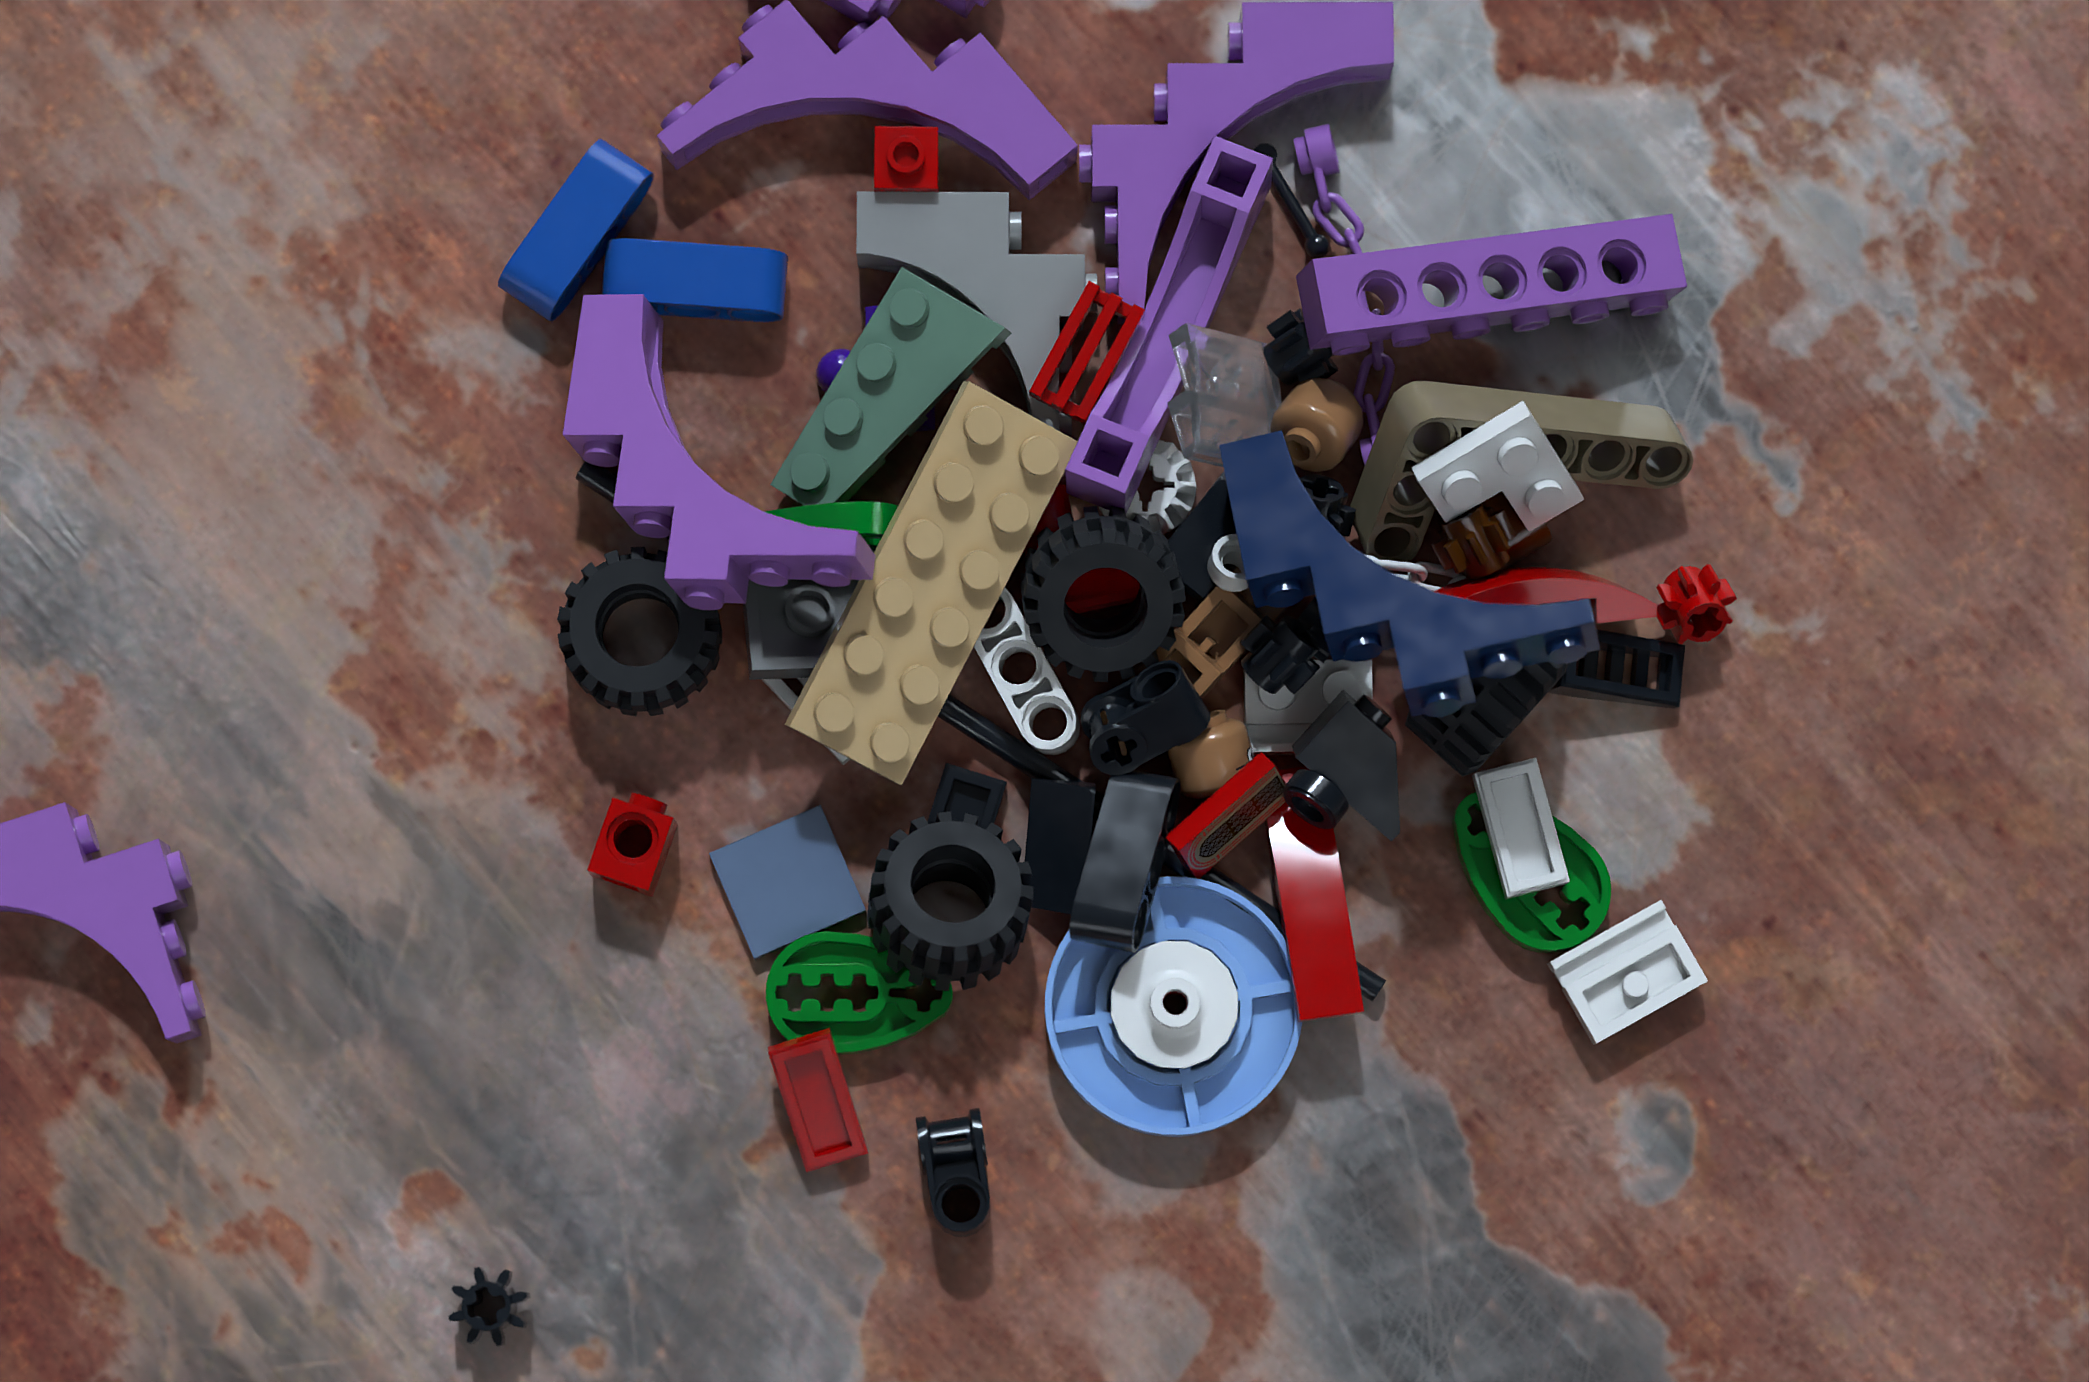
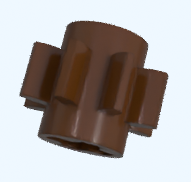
M1480 503L1448 523H1445L1442 517L1439 519L1438 523L1442 530L1438 533L1441 538L1431 545L1444 571L1453 568L1456 574L1463 571L1468 580H1475L1494 573L1509 561L1510 557L1506 550L1510 546L1507 541L1515 538L1517 535L1504 509L1494 512L1492 506L1485 509L1483 503Z

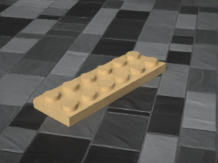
M963 381L874 552L873 580H859L785 725L894 783L902 785L1064 474L1078 441L970 381Z

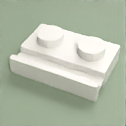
M1372 659L1362 662L1348 660L1333 662V660H1326L1324 663L1320 660H1314L1320 665V669L1296 694H1292L1285 685L1276 694H1270L1260 688L1243 669L1244 724L1247 727L1254 756L1261 752L1264 755H1295L1292 745L1342 690L1347 692L1356 701L1363 694H1366L1373 700Z
M1662 900L1547 964L1563 988L1564 995L1593 1045L1708 981L1676 925L1674 926L1667 914Z

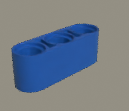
M603 139L597 140L579 161L514 252L500 275L498 287L548 321L553 322L556 320L605 254L606 242L616 239L636 211L652 185L654 173Z
M631 238L611 239L606 242L602 295L644 294L658 315L749 322H776L784 317L788 255L781 251L759 247Z

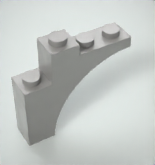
M857 191L856 255L858 268H872L898 274L901 267L1008 329L1012 334L999 347L1007 357L1020 383L1029 415L1065 435H1072V418L1030 397L1029 390L1059 337V330H1062L1088 281L1097 284V274H1085V254H1009V250H1021V212H1009V192ZM1093 304L1089 312H1097V305ZM1084 322L1079 330H1084ZM1072 344L1048 387V390L1056 394L1059 390V373H1068L1072 366Z

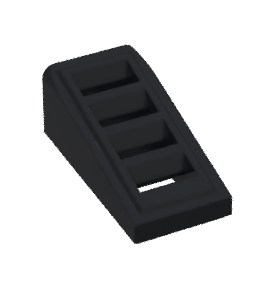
M1596 629L1600 651H1607L1604 680L1596 679L1599 650L1587 652L1579 660L1578 676L1575 675L1577 661L1569 663L1565 674L1548 692L1577 698L1672 709L1678 708L1680 706L1685 645ZM1625 654H1633L1630 685L1622 684ZM1650 657H1659L1656 689L1647 688Z

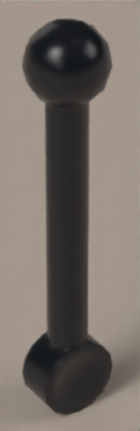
M1268 143L1257 145L1253 151L1273 158L1272 183L1306 239L1305 250L1307 254L1316 259L1324 257L1330 247L1328 239L1324 235L1316 233L1276 165V149Z

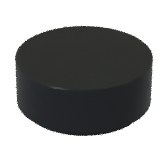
M1298 769L1283 788L1284 799L1288 806L1304 821L1321 829L1334 828L1349 809L1348 801L1343 793L1328 779L1311 770Z

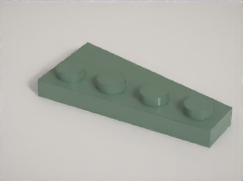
M901 267L770 485L804 506L847 502L886 462L885 456L906 435L911 437L928 419L926 414L951 389L956 391L963 381H966L974 372L971 368L992 347L997 349L1012 333L997 322Z

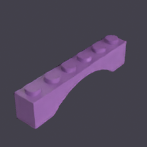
M1214 136L1190 189L1169 251L1145 307V315L1110 382L1091 411L1065 469L1067 494L1109 511L1111 506L1124 508L1127 514L1269 193L1272 182L1273 158Z

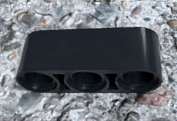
M1133 770L1123 775L1110 776L1071 912L1069 932L1072 940L1133 953L1138 950L1144 935L1169 845L1166 837L1173 830L1181 796V781L1179 778L1140 770Z

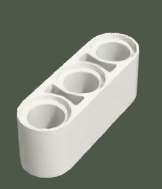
M1004 587L999 599L1005 603V616L996 627L990 629L983 628L974 648L1021 734L1032 748L1046 755L1064 753L1075 744L1079 736L1080 722L1077 712L1049 661L1045 659L1041 647L1037 648L1030 637L1029 626L1026 624V620L1016 601ZM1023 652L1035 658L1036 671L1033 677L1026 683L1020 685L1011 684L1004 680L1002 674L1003 664L1012 654ZM1049 707L1060 709L1066 714L1067 725L1063 734L1057 739L1050 741L1041 740L1036 737L1032 729L1033 720L1041 710Z

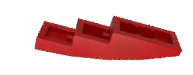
M1303 766L1282 769L1279 772L1287 784L1298 769H1309ZM1285 802L1264 822L1275 895L1279 903L1283 936L1287 944L1298 1022L1361 1014L1364 1012L1334 828L1321 829L1309 824L1300 818Z

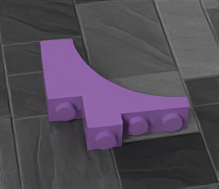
M66 802L0 823V912L37 915L71 926L89 936L110 952L130 972L154 1009L167 1040L178 1044L202 1036L197 1019L206 1017L203 1000L194 980L185 983L178 958L187 955L183 936L176 920L173 919L166 922L164 916L166 913L188 906L183 889L192 887V880L182 852L180 850L171 852L168 844L160 839H155L93 860L91 853L100 850L93 823L88 814L79 816L78 810Z

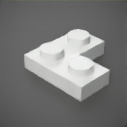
M1524 401L1411 467L1419 484L1445 523L1450 522L1502 491L1530 532L1584 500L1577 484Z

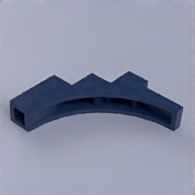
M1282 430L1219 445L1245 577L1255 607L1267 605L1275 608L1288 607L1297 604L1306 596L1316 594L1323 631L1333 662L1344 659L1352 662L1367 661L1380 655L1383 650L1395 648L1402 684L1412 717L1422 714L1430 717L1446 716L1458 711L1462 705L1475 703L1476 699L1471 681L1473 678L1482 676L1490 679L1505 678L1516 674L1525 666L1547 661L1554 664L1571 663L1584 657L1587 652L1600 650L1589 598L1543 605L1481 603L1431 591L1392 574L1351 546L1318 511L1295 472Z

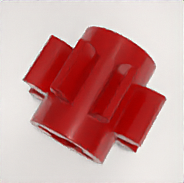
M1710 564L1705 565L1702 569L1692 566H1681L1673 571L1663 584H1658L1656 587L1664 603L1657 605V619L1663 630L1671 629L1679 644H1683L1687 639L1694 642L1711 641V639L1717 637L1724 630L1727 624H1731L1733 621L1725 606L1737 600L1736 595L1726 579H1719Z

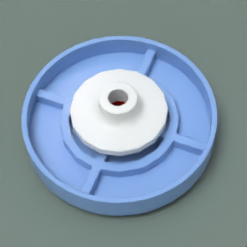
M1173 876L1159 878L1144 935L1135 953L1072 940L1068 930L1056 951L1047 978L1044 1005L1046 1032L1050 1048L1063 1076L1085 1103L1099 1114L1118 1125L1144 1134L1162 1137L1198 1135L1224 1127L1243 1117L1267 1097L1281 1080L1290 1065L1301 1034L1302 1022H1298L1288 950L1284 937L1274 923L1248 899L1233 890L1202 879ZM1231 902H1233V903H1235L1236 905L1240 906V907L1243 908L1245 911H1243V910L1240 909L1239 907L1235 906V905L1232 904ZM1168 996L1180 997L1185 1004V1011L1179 1015H1172L1164 1009L1163 1000Z

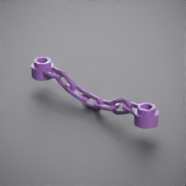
M1325 124L1304 129L1305 136L1294 138V146L1301 174L1314 173L1319 197L1314 201L1313 215L1337 245L1350 247L1353 254L1362 253L1359 242L1363 238L1364 225L1361 219L1341 196L1328 192L1325 176L1340 173L1330 125ZM1331 202L1335 203L1352 223L1355 233L1351 228H1347L1344 232L1346 238L1342 237L1324 216L1322 210L1325 213H1329L1332 210ZM1362 291V301L1369 310L1365 291ZM1379 309L1372 310V313L1382 315ZM1383 340L1372 341V353L1363 359L1354 389V396L1362 411L1367 415L1371 434L1370 438L1359 440L1364 466L1380 427L1377 412L1385 406L1388 400L1395 370L1393 360L1383 353ZM1372 363L1374 369L1378 371L1383 368V364L1385 365V373L1376 402H1374L1371 394H1366L1363 400V392Z

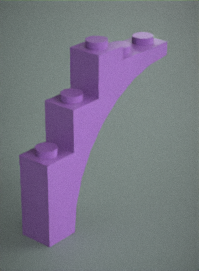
M784 0L774 9L770 5L763 6L745 21L741 28L744 33L738 37L741 55L747 63L741 67L736 62L723 69L711 81L709 88L712 90L693 106L690 102H685L676 107L664 118L660 125L663 130L657 134L661 152L678 170L719 142L763 124L807 115L860 114L909 123L914 126L938 127L939 136L956 142L995 167L1028 200L1077 162L1078 152L1076 142L981 33L968 43L963 39H958L950 44L935 59L934 64L937 68L931 71L884 15L871 26L867 22H862L852 28L838 43L840 51L834 54L788 0Z
M1242 2L1239 22L1228 23V60H1240V63H1167L1165 83H1154V121H1166V125H1092L1091 145H1079V183H1091V202H1116V206L1104 207L1105 244H1117V267H1105L1106 293L1111 294L1112 292L1122 297V301L1131 306L1135 304L1144 309L1147 274L1160 230L1182 189L1200 169L1214 136L1228 140L1252 120L1297 97L1342 84L1389 80L1394 65L1393 2ZM1117 315V324H1124L1125 319Z
M644 294L583 295L563 436L586 462L601 467L619 465L613 507L636 533L651 538L670 536L664 579L685 604L700 610H718L723 607V603H746L749 579L757 584L771 587L786 585L788 579L813 580L818 584L830 587L847 586L851 580H873L875 554L858 531L807 526L765 513L725 491L695 464L684 447L668 406L662 371L663 320Z

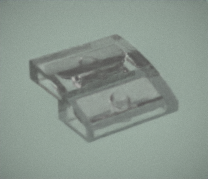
M1185 323L1169 334L1185 391L1167 402L1184 459L1223 467L1219 445L1271 433L1270 425L1274 413L1281 405L1279 379L1273 373L1264 357L1263 347L1267 343Z

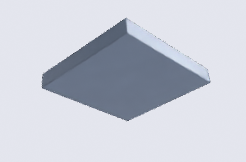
M821 805L709 853L755 960L784 948L805 935L823 931L866 912V908Z

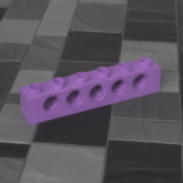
M1673 214L1312 259L1296 275L1310 350L1331 347L1333 355L1358 353L1370 348L1369 342L1392 339L1393 347L1414 346L1429 341L1431 339L1430 334L1452 331L1453 339H1470L1489 333L1491 331L1490 326L1509 323L1512 324V329L1515 332L1530 331L1549 325L1550 318L1570 315L1572 323L1584 324L1607 318L1610 315L1609 310L1630 308L1632 316L1650 315L1666 310L1668 308V301L1687 287ZM1602 260L1608 261L1618 268L1621 274V284L1614 283L1606 277L1602 269ZM1543 268L1551 269L1558 274L1563 285L1562 292L1553 290L1546 284L1542 273ZM1483 276H1490L1500 283L1504 293L1503 299H1496L1488 294L1483 285ZM1423 283L1431 284L1440 290L1444 298V307L1434 306L1427 301L1422 290ZM1362 291L1372 292L1381 299L1384 305V315H1376L1365 307L1362 301Z

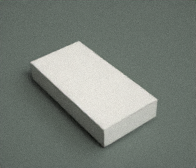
M1532 758L1474 773L1472 778L1505 899L1568 884L1570 880L1537 759Z

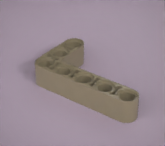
M1413 381L1399 388L1388 402L1350 507L1356 509L1353 527L1366 555L1374 556L1379 560L1400 562L1412 560L1422 545L1435 511V506L1419 484L1411 467L1522 401L1528 407L1574 481L1652 489L1669 488L1682 481L1692 469V452L1672 416L1665 409L1657 406L1431 381Z

